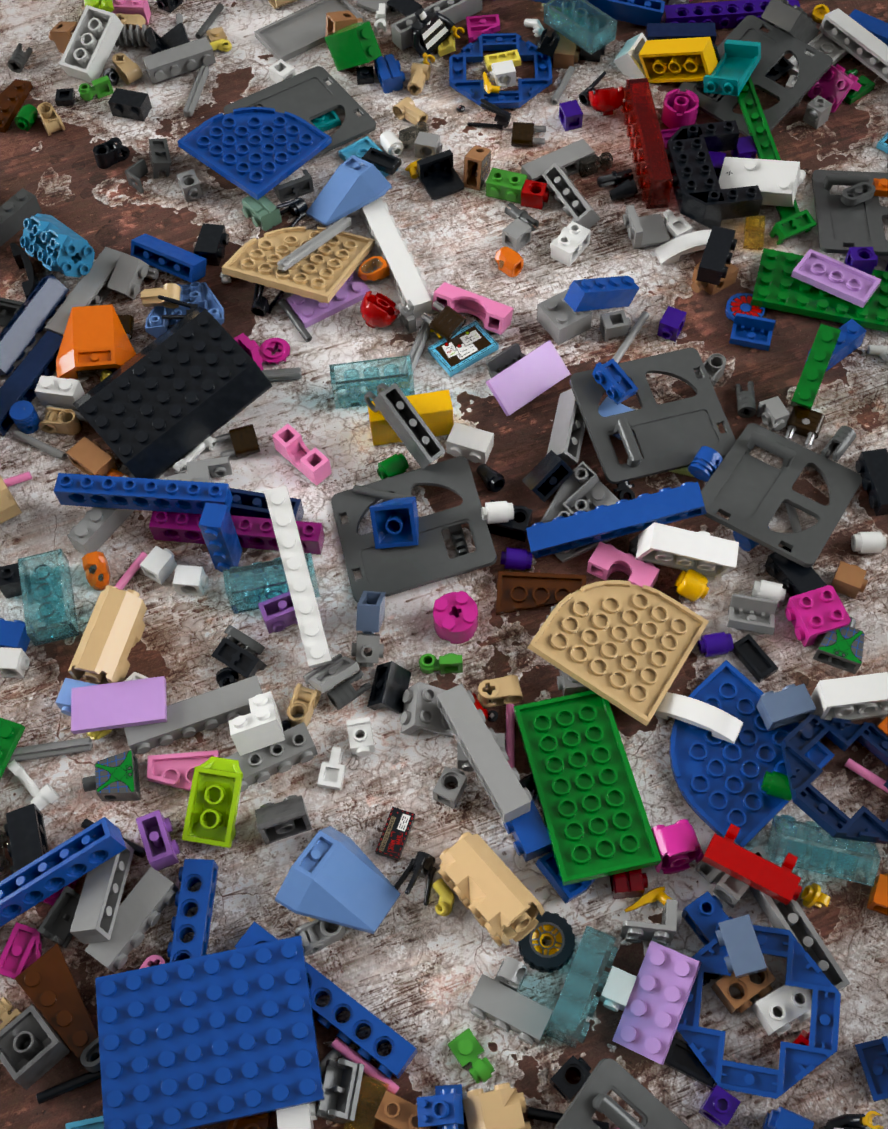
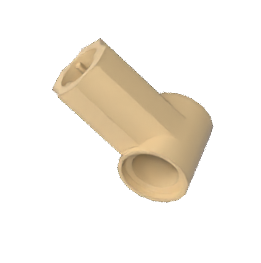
M412 63L410 79L407 84V91L412 95L421 93L425 81H429L430 65Z
M405 97L393 106V113L399 120L405 118L417 127L422 128L425 126L428 114L417 108L411 98Z
M166 283L163 288L144 289L141 291L142 304L145 307L164 306L170 309L178 308L179 305L158 299V295L180 301L181 287L174 283Z

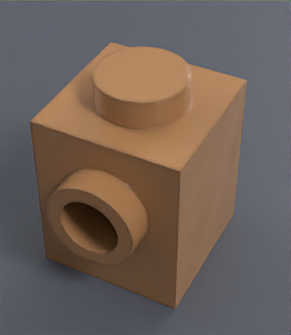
M841 561L831 586L834 587L836 592L855 599L858 592L863 593L868 580L864 579L867 571L857 565H850Z

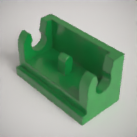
M804 210L776 222L769 235L771 238L778 236L777 245H779L785 239L804 231L805 233L811 231L817 224L809 211Z

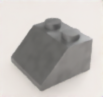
M302 795L288 796L282 802L276 804L266 803L260 809L255 810L257 827L265 844L312 830Z
M33 1004L0 1031V1061L14 1081L26 1090L70 1052L57 1032Z

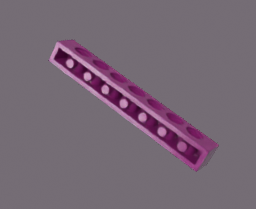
M152 512L149 529L154 540L205 544L199 528L202 514ZM231 515L242 548L279 551L271 519ZM296 521L304 553L321 555L325 538L322 523Z

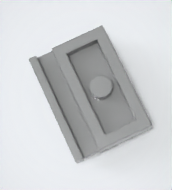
M339 653L332 658L333 663L319 666L303 677L307 685L311 684V687L324 693L332 690L341 681L349 679L360 668L356 661L346 656L342 657Z

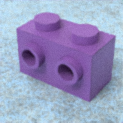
M290 591L258 603L269 634L280 632L290 625L298 624Z
M160 810L136 818L146 856L151 867L159 871L179 863L177 854L180 853V849L176 839L172 840L170 832L173 831V826L169 817L165 818Z

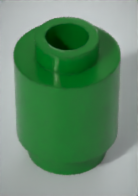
M30 104L22 106L14 119L15 124L21 130H30L38 118V111Z
M394 454L378 463L377 473L383 480L405 473L406 469L409 468V464L403 454Z
M766 771L761 790L766 791L767 795L790 801L792 796L788 776L776 771L772 773Z

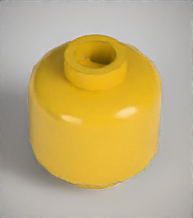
M693 569L683 570L674 584L677 586V593L692 602L699 598L704 599L709 591L707 586L708 579Z

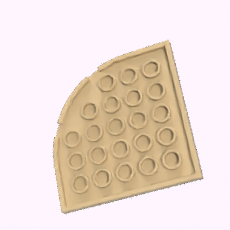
M306 226L277 229L264 233V237L260 239L253 238L245 243L222 266V274L243 279L250 283L264 285L268 288L282 290L286 293L300 295L304 298L314 299L322 303H329L373 249L375 240L342 231L294 266L282 272L278 270L277 262L326 228L317 227V230H306Z
M605 580L582 586L579 590L565 596L552 610L527 648L647 726L709 621L672 597L650 586L643 585V587H640L639 585L631 584V581Z

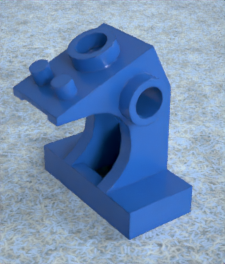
M462 1084L435 1086L436 1095L417 1097L418 1128L465 1129Z

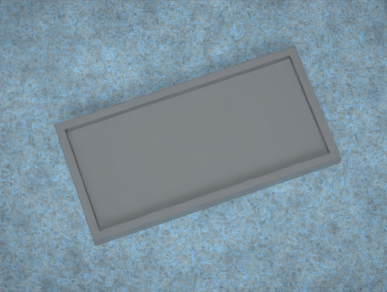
M319 0L254 32L255 37L278 61L280 59L288 61L325 43L326 13L348 10L356 18H362L363 22L364 17L346 0Z

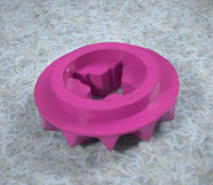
M270 338L261 344L259 355L262 357L263 362L267 361L270 365L272 363L279 364L280 361L286 362V357L290 356V346L284 339ZM278 347V352H276L275 355H272V352L277 350Z

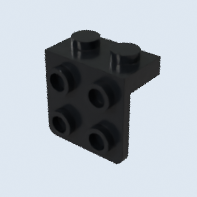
M182 23L177 24L162 37L151 27L145 30L148 37L146 40L151 46L150 51L152 54L190 42L185 26Z
M450 149L417 161L418 178L432 200L464 190V183L453 168V153Z

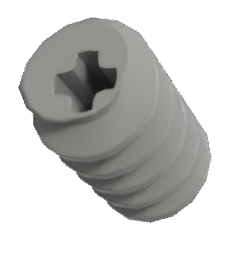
M123 24L124 26L115 43L116 47L119 45L121 47L125 45L128 47L132 45L134 47H138V45L140 47L145 45L150 47L146 40L148 37L145 32V24L142 25V29H140L138 24H136L135 29H133L132 24L129 25V29Z

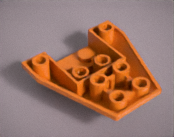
M112 304L72 307L56 358L57 378L78 379L77 371L118 369L136 355Z

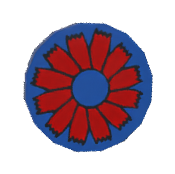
M737 293L727 301L725 313L726 317L734 321L736 313L763 318L765 308L751 305L753 294Z

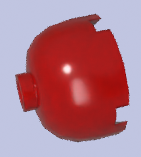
M618 86L619 90L614 87L594 90L595 94H593V91H588L590 105L595 111L603 112V116L612 115L613 111L619 109L623 103V86Z
M372 291L366 292L360 306V313L366 321L365 323L371 328H386L393 324L400 314V311L395 308L396 303L381 293L377 292L376 295H372Z

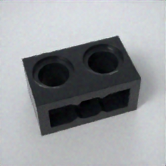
M513 505V520H509L506 523L487 524L491 534L525 542L527 538L526 528L530 527L532 522V510L525 506Z

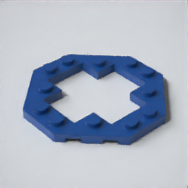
M517 33L482 34L477 37L478 40L476 42H470L463 47L459 54H453L449 57V86L479 106L482 103L480 100L484 99L501 109L520 108L552 84L551 57L538 52L535 44L530 41H523ZM517 49L521 61H534L535 78L518 79V91H499V94H488L484 91V80H466V63L483 62V51H509Z
M753 925L763 955L787 958L785 986L813 990L809 1046L781 1041L779 1070L723 1060L726 1031L699 1027L704 973L731 977V973L728 972L724 957L729 956L726 946L720 947L717 938H714L691 957L700 961L701 966L677 1030L717 1085L722 1089L777 1099L837 1052L841 993L804 950L790 930Z

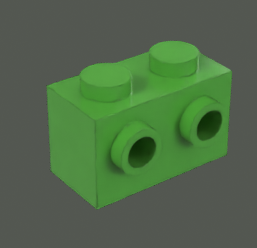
M492 167L486 181V196L521 204V191L527 175Z

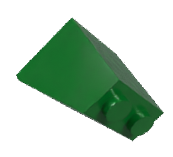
M369 21L353 23L324 37L337 71L369 63L382 56Z

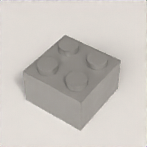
M569 289L537 304V321L558 345L591 329L592 312H574L565 302L564 297Z

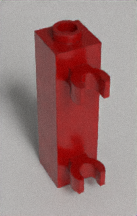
M732 823L724 838L717 834L713 835L701 861L786 905L792 899L795 901L798 899L802 887L798 885L801 877L791 873L797 862V856L788 852L780 867L734 843L740 827Z

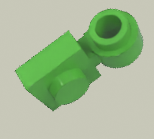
M107 75L91 81L92 87L87 83L81 84L78 90L80 97L84 101L92 100L94 95L100 99L114 93Z
M448 653L444 656H439V660H437L432 654H424L419 659V667L425 674H431L435 671H440V674L463 673L462 655Z
M469 1028L447 1044L462 1068L471 1063L472 1068L468 1071L477 1084L481 1081L484 1083L492 1077L491 1073L495 1070L486 1057L482 1060L478 1059L484 1053V1049Z

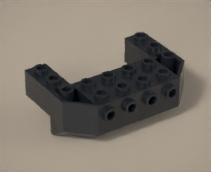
M736 120L681 126L668 140L667 148L664 149L663 153L680 213L711 229L713 225L720 227L721 221L725 219L759 216L763 200L758 185L722 190L720 188L709 151L736 150L740 134Z

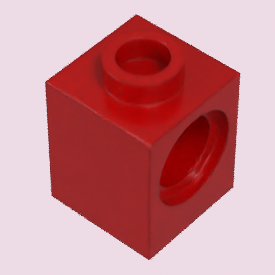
M526 179L521 191V206L542 210L544 203H547L549 199L547 183Z

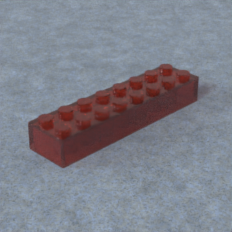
M648 78L626 80V87L623 88L624 102L621 105V112L624 113V125H627V138H630V150H633L632 160L633 163H636L635 173L636 176H639L638 186L639 189H642V202H645L646 209L668 208L673 178Z

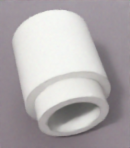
M385 131L381 134L380 144L387 154L394 157L400 155L404 146L395 133Z
M507 501L486 502L485 507L481 508L482 519L486 520L487 524L506 523L509 520H513V503H507Z
M858 532L851 537L852 551L859 554L881 553L886 548V537L881 532Z
M762 579L760 581L755 580L751 597L777 601L778 605L779 601L784 602L786 589L782 588L783 584Z

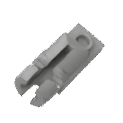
M228 456L187 462V473L182 472L167 476V480L212 483V477L232 475V467Z

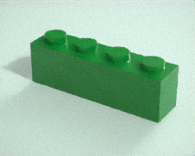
M820 324L791 400V406L812 409L841 329Z

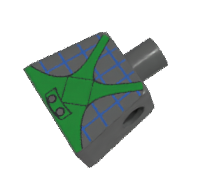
M850 617L851 622L848 626L829 631L825 634L813 659L856 674L862 664L865 634L863 631L855 629L856 620Z
M128 750L97 761L95 763V776L82 779L84 791L96 790L97 795L102 801L141 800L138 758L134 752Z

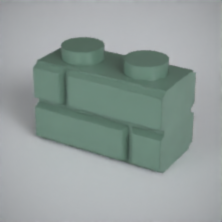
M252 196L242 199V212L246 218L250 217L256 227H260L266 232L273 225L276 226L282 223L280 210L266 196H262L259 200Z

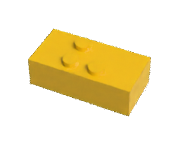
M711 37L646 40L639 53L648 83L703 81V77L711 75L718 64Z
M449 390L406 396L434 436L450 434L454 422ZM368 407L373 446L402 442L381 412H374Z

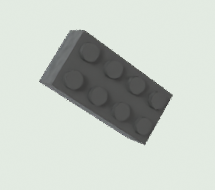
M770 0L761 16L767 23L806 44L813 40L820 31L816 27L817 23L812 21V18L807 16L808 14L797 5H790L787 0Z

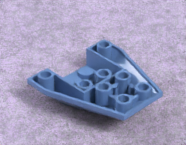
M352 155L337 168L306 214L323 225L329 226L384 196L392 186L374 164Z
M193 282L185 285L177 284L181 287L180 301L198 304V307L207 309L220 325L224 323V308L206 282ZM181 305L175 309L154 306L146 318L145 331L155 338L160 337L169 330L167 328L168 325L177 324L182 320L162 319V315H186V309L190 310V308Z
M329 826L318 831L291 866L275 897V901L296 914L374 934L399 898L400 893L350 837Z

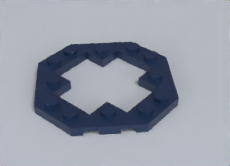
M810 714L781 742L793 803L833 838L888 844V819L883 823L864 806L850 819L811 785L821 775L823 770L805 756L808 751L826 736L844 752L857 740L888 766V735L873 723L863 722L862 724L851 723V720L840 718L825 720L820 719L818 715ZM887 780L886 783L884 784V786H885L887 789H888V780Z

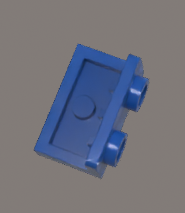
M736 313L729 344L769 351L776 321Z
M614 359L609 360L603 365L601 362L596 364L592 373L595 381L601 384L606 390L608 397L613 399L617 405L637 393L638 388Z
M553 851L539 858L535 863L565 904L585 893L596 880L592 879L563 886Z
M883 1036L881 1039L856 1044L855 1048L873 1101L888 1099V1037Z

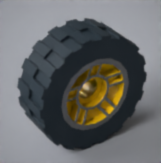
M545 911L542 916L538 913L536 919L539 923L536 928L519 941L520 954L523 956L525 963H528L532 969H537L542 973L559 971L564 965L568 964L574 952L575 934L572 932L573 928L564 917H560L557 913L553 914ZM544 937L547 940H552L550 946H544L542 944V940Z

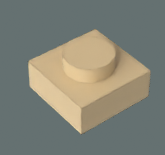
M222 26L206 31L210 43L220 39L227 40Z

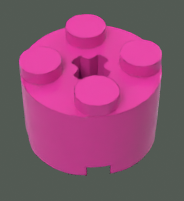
M680 89L669 91L663 101L661 121L671 129L695 125L699 108V97L687 89L686 92H682Z
M466 592L447 593L435 601L433 620L436 634L442 640L445 639L452 644L467 642L474 636L478 627V608L475 601Z
M687 819L679 820L675 824L666 827L664 825H657L651 829L662 860L658 865H655L658 873L660 870H663L664 874L678 873L689 869L690 862L695 860L696 863H699L704 856L693 826L689 824Z

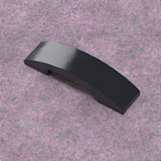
M9 243L18 268H25L28 281L21 283L27 299L38 285V277L25 251L17 244Z

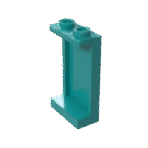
M727 39L724 43L725 53L711 75L703 77L704 93L739 96L761 59V42Z

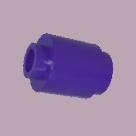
M506 547V552H501L500 564L504 565V569L525 571V569H531L532 553L527 552V549Z
M725 632L702 635L701 640H698V649L700 654H704L706 658L725 655L729 651H733V639L730 633L725 634Z

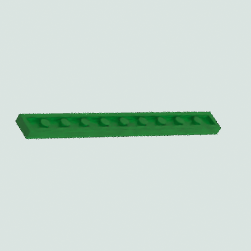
M750 77L739 96L736 97L750 136L757 149L758 159L781 160ZM794 200L793 207L776 206L780 220L800 213L796 200Z

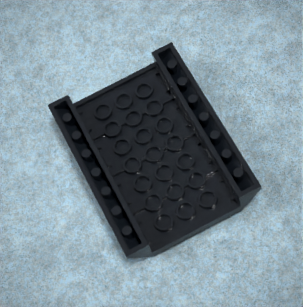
M199 306L79 398L73 405L135 478L156 479L269 390L272 384L256 362L207 309Z

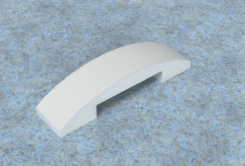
M711 230L687 233L656 248L655 254L661 266L679 261L681 255L704 250Z
M670 692L666 693L654 714L666 720L672 717L711 731L713 737L735 744L743 726L742 721L717 707L694 698Z

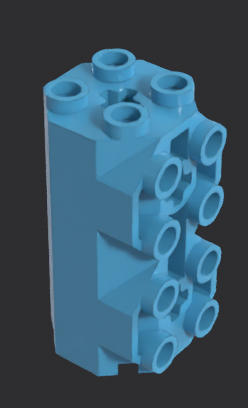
M37 213L30 218L24 219L23 236L20 238V246L25 248V252L28 255L42 261L43 266L49 271L61 272L65 276L81 277L90 272L95 252L87 240L52 215Z

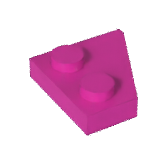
M499 14L466 17L468 42L473 43L477 41V37L482 34H494L500 31Z
M15 923L0 957V975L15 980L19 974L42 956L41 934L37 931L38 929Z

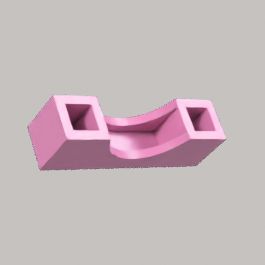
M446 282L434 291L433 303L437 300L445 307H451L457 313H468L478 317L483 322L484 329L502 335L511 325L514 308Z

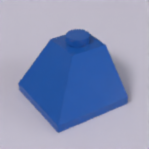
M416 497L395 498L369 507L375 549L419 544V516Z

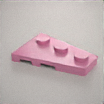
M218 750L150 755L148 756L147 779L150 782L191 791L194 768L205 763L211 756L220 758V753Z

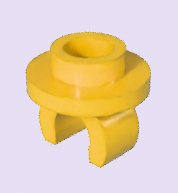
M816 883L806 886L801 894L803 905L807 908L815 906L820 909L822 905L828 907L831 899L828 895L821 893V887Z

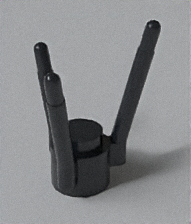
M605 71L579 94V100L583 105L587 106L590 104L588 91H593V94H595L594 87L606 75Z
M481 99L482 103L480 106L496 114L494 121L497 124L467 123L468 126L498 128L502 130L503 126L508 127L512 114Z
M299 197L276 206L277 209L289 206L280 211L281 215L290 212L293 216H298L289 227H295L306 216L305 211L308 210V206L304 199Z
M256 283L251 312L257 316H265L266 313L270 314L272 308L284 292L281 290L269 305L268 299L262 296L264 285H260L259 288V284Z
M158 295V299L190 308V310L186 309V315H162V319H183L198 307V304H190ZM173 324V325H168L167 328L170 329V328L173 327L175 324Z
M419 851L415 859H411L409 866L394 887L398 890L412 871L414 874L405 890V894L408 895L418 876L425 878L428 875L424 905L427 906L433 877L437 870L433 867L435 858L428 853Z

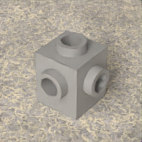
M357 633V641L352 643L351 656H356L355 661L359 662L360 666L373 667V663H378L379 658H383L384 644H380V634ZM365 648L372 649L369 653L363 651Z

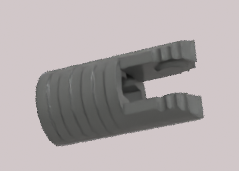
M18 43L7 63L8 67L13 72L20 73L33 52L32 48L28 47L26 52L22 51V44Z
M748 381V391H743L740 383L736 384L738 415L742 418L753 417L756 414L754 382Z
M841 426L821 451V455L828 458L833 452L832 459L838 462L855 440L856 432L848 426Z
M361 670L327 693L331 703L337 710H340L372 688L370 683H365L359 690L355 691L351 685L354 681L362 678L364 674Z

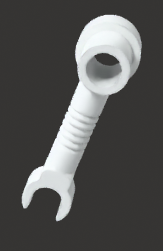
M211 436L205 439L184 459L174 464V473L186 472L187 462L195 460L206 448L210 451L213 450L217 445V440Z
M15 759L7 765L9 770L33 796L30 803H34L40 811L49 803L53 804L60 798L48 783L39 789L19 762L17 763Z

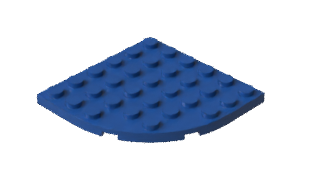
M244 107L233 109V113L225 115L220 113L206 120L178 140V147L256 200H259L330 145L332 138L292 113L286 111L285 113L275 112L274 108Z
M726 660L695 688L688 697L717 707L742 721L743 726L735 744L713 737L711 731L675 719L671 731L669 755L673 776L678 789L691 809L721 837L726 834L731 823L740 827L735 842L744 848L790 802L767 795L766 791L761 790L766 771L771 773L776 771L787 775L781 742L799 723L796 722L767 731L756 708L761 695L764 693ZM819 741L805 756L822 770L833 759L835 754Z

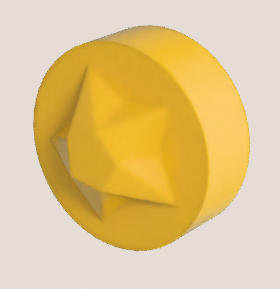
M824 4L816 5L811 14L812 19L817 23H822L825 14L829 13L830 10Z

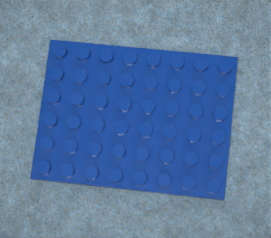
M301 935L95 978L104 1129H193L325 1100Z

